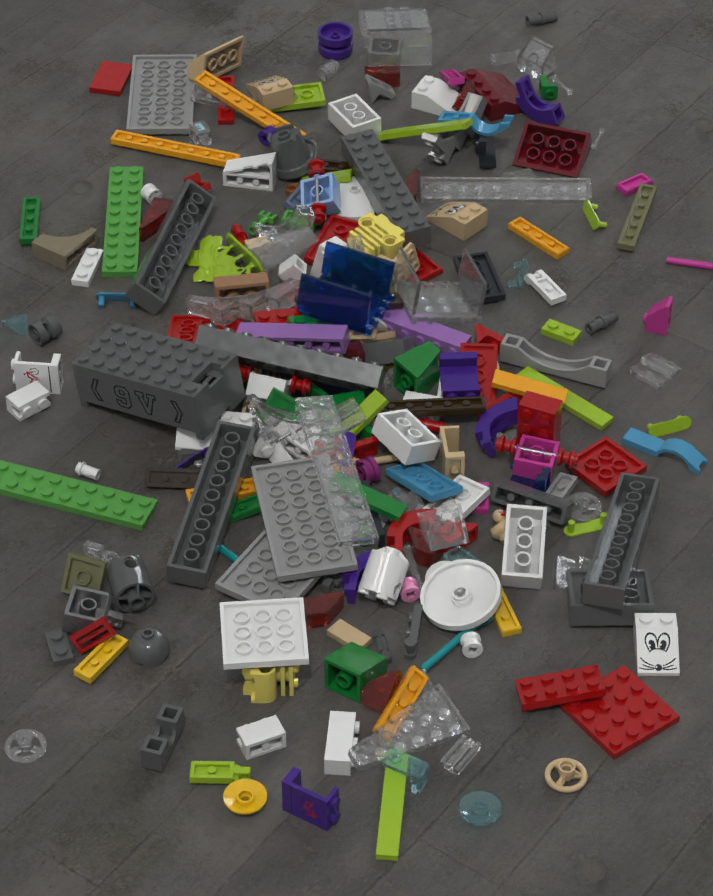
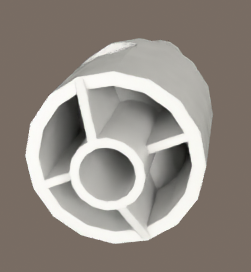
M386 546L378 550H371L358 592L365 595L368 599L376 601L378 598L383 600V603L394 606L410 563L402 552L395 548Z

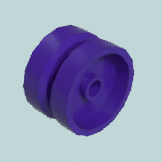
M329 22L319 27L318 51L321 56L327 59L338 60L352 54V27L343 22Z

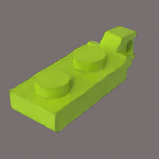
M191 761L190 783L230 784L239 779H251V767H240V765L235 764V761Z

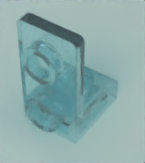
M389 748L382 760V766L409 776L412 783L411 792L417 795L420 794L428 780L430 763L394 748Z

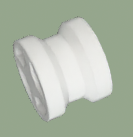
M148 183L141 189V196L149 204L155 205L161 200L162 192L154 184Z
M467 632L461 636L460 643L464 656L475 658L482 654L483 646L478 633Z

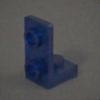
M543 467L541 474H537L535 480L518 475H512L510 480L546 492L550 487L551 469Z

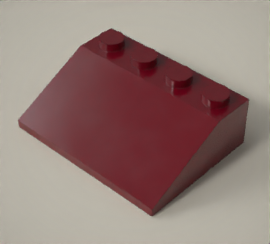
M476 68L460 72L465 77V84H460V89L466 96L470 92L485 98L487 104L483 114L490 122L502 119L505 115L523 113L515 99L519 95L517 89L503 74Z
M526 120L512 165L578 179L591 148V133Z

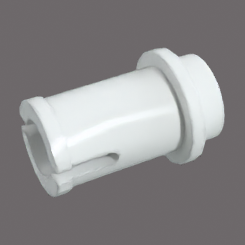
M78 462L76 465L75 473L78 476L83 475L97 481L101 475L99 473L101 469L89 466L86 462Z

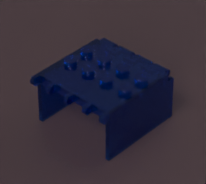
M327 241L321 270L322 275L317 278L308 274H301L297 309L302 314L319 319L322 322L334 325H348L350 330L371 335L373 329L370 326L377 327L379 324L375 318L382 319L385 313L381 310H388L391 307L389 302L396 300V296L390 293L395 262Z

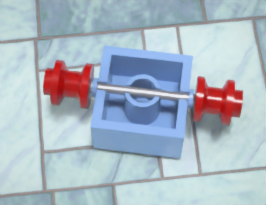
M315 158L308 163V168L310 169L308 172L309 178L300 181L301 209L304 213L311 214L309 220L312 223L320 225L326 222L327 215L341 212L340 183L333 173L325 174L323 170L325 162Z

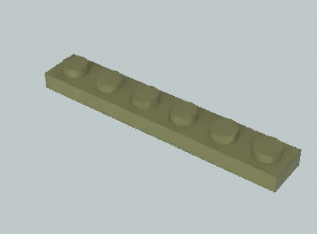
M640 183L618 240L617 249L634 252L656 195L657 186Z

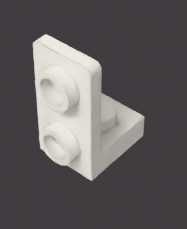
M259 437L252 452L255 457L267 458L272 463L293 460L277 439Z

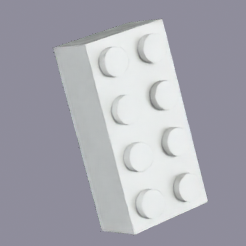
M507 504L501 586L541 589L547 507Z

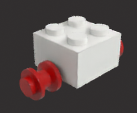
M239 362L241 377L245 378L246 383H248L245 395H250L251 400L265 402L273 387L290 396L296 390L301 391L304 396L307 392L310 393L312 382L309 377H305L302 380L298 379L297 374H294L290 380L255 373L254 365L250 364L247 368L243 367L242 362Z

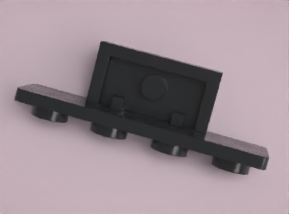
M474 131L475 149H478L480 168H496L494 135L484 136Z

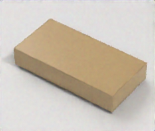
M339 619L327 629V635L344 646L353 642L366 648L372 643L370 636L342 619Z

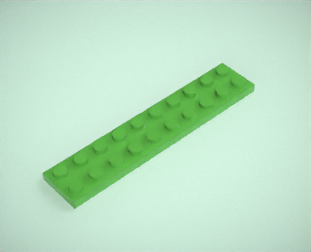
M110 167L102 278L134 277L138 270L142 213L141 189L143 188L144 167Z
M0 460V495L141 531L144 530L158 507L157 499Z

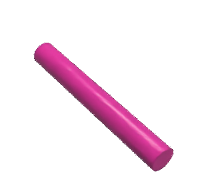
M667 257L666 264L713 270V263Z

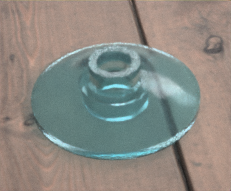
M487 790L469 791L461 797L458 803L460 816L466 822L477 826L494 823L500 818L503 809L499 797Z

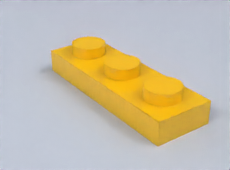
M116 634L100 643L73 670L74 676L91 684L128 647V639Z

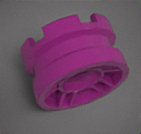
M371 455L364 457L363 460L355 461L354 470L360 483L369 480L371 484V481L377 482L380 480L379 466Z

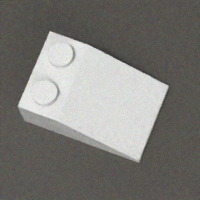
M425 75L412 91L411 108L440 116L443 111L458 112L465 97L441 79Z

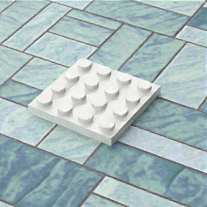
M303 597L220 602L224 670L309 664Z

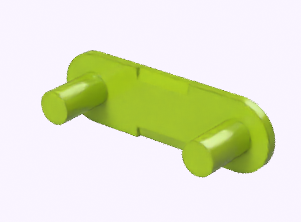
M585 200L583 211L592 229L606 228L607 222L599 221L597 214L594 212V210L598 209V205L591 204L589 200Z
M678 415L673 420L656 424L649 423L647 429L650 435L660 437L688 429L691 426L692 420L689 416Z
M601 512L600 518L580 524H575V521L571 519L568 521V526L564 528L563 532L568 537H575L602 530L607 513Z

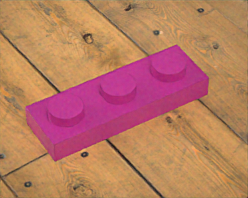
M456 69L439 71L440 78L448 85H451V87H460V84H465V77Z

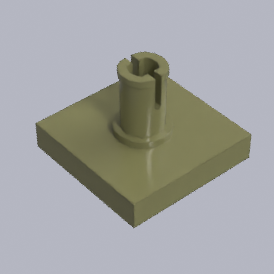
M69 552L61 592L70 594L73 585L103 591L108 562Z

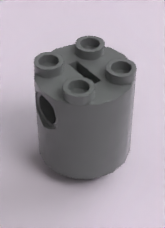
M140 555L113 557L110 561L111 564L107 568L106 576L116 606L119 610L129 613L147 608L155 598V590Z

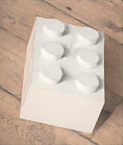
M357 94L328 103V120L344 136L373 129L376 135L381 132V117Z
M408 409L378 413L372 429V433L404 465L434 460L441 443Z

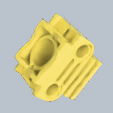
M370 212L358 220V227L355 228V232L349 231V258L364 271L374 276L375 271L379 273L375 258L382 254L394 259L403 250L402 245L405 242V231L392 224L382 213L375 216Z
M300 665L242 669V674L245 678L243 695H251V703H271L277 697L278 682H281V696H285L286 682H289L290 696H294V688H298L299 678H295V673L299 672Z

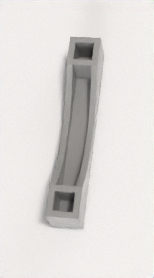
M506 333L500 345V361L525 368L529 366L543 373L602 388L606 387L611 377L612 360L595 355L579 360L558 358L539 350L524 337Z

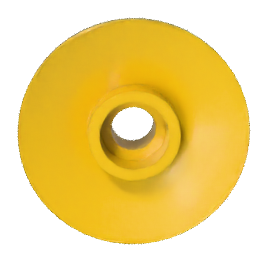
M239 779L226 787L223 793V801L225 806L234 813L242 815L253 814L262 809L266 804L267 791L256 780Z

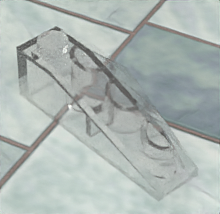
M310 227L257 238L245 247L257 258L264 272L268 274L278 268L282 262L292 255H299L318 243L319 240Z

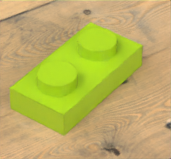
M549 319L541 328L542 335L571 346L579 340L582 334L581 330Z

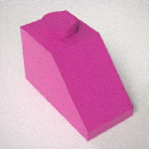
M672 296L652 305L649 312H645L643 317L645 331L666 336L671 325Z

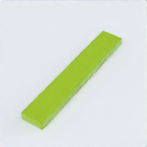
M472 118L387 129L380 132L377 137L380 141L420 136L423 132L435 134L465 130L474 123Z
M529 366L516 374L564 388ZM567 391L565 404L562 408L600 431L613 423V416L573 392Z
M387 752L376 847V859L398 861L409 753Z

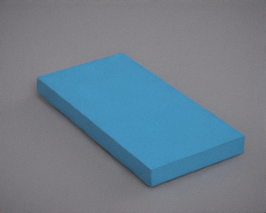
M423 462L410 465L401 463L386 468L387 476L429 502H435L463 493L462 485Z

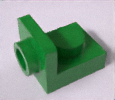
M540 75L539 79L541 99L555 100L558 97V85L550 84L547 81L546 75Z

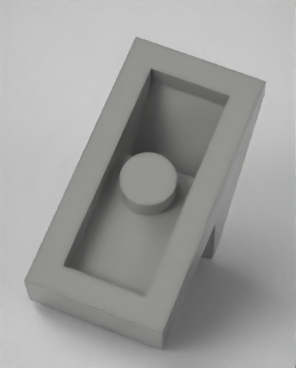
M368 74L365 75L367 94L372 103L378 95L390 99L395 97L396 94L391 85Z

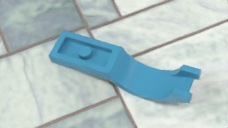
M443 111L438 118V122L472 118L474 124L470 128L480 135L492 136L508 129L511 121L514 120V115H505L500 123L488 124L480 120L472 112Z
M632 427L622 438V444L656 458L663 452L678 455L687 464L689 471L698 475L701 472L699 466L701 464L706 466L708 462L691 444L681 439L672 438L664 441Z

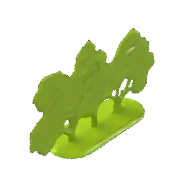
M229 232L226 234L229 246H222V236L208 235L200 241L199 250H191L185 262L188 266H199V269L193 274V282H201L202 280L213 282V277L240 275L244 270H246L245 273L250 274L251 269L255 273L264 272L257 258ZM230 249H232L233 252L237 255V257H233L231 255H228L227 253ZM238 259H242L247 266L237 267L235 262Z

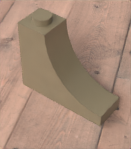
M91 227L81 234L67 237H56L42 233L31 242L33 256L67 270L82 258L86 248H94L98 244L97 229Z

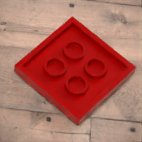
M607 436L579 452L577 466L573 465V468L569 469L568 464H565L566 469L605 497L615 492L621 472L641 475L647 471L646 464Z

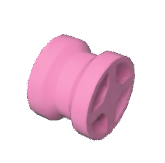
M405 577L400 591L401 599L408 603L414 602L419 599L421 591L415 578Z

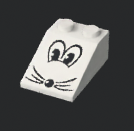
M634 613L633 638L637 676H679L676 613Z

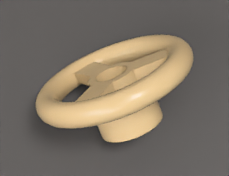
M571 758L553 760L544 771L546 783L552 789L562 793H572L580 790L588 779L586 768L580 762ZM554 767L559 773V779L556 783L551 778V771ZM571 779H581L573 786H563L566 781Z

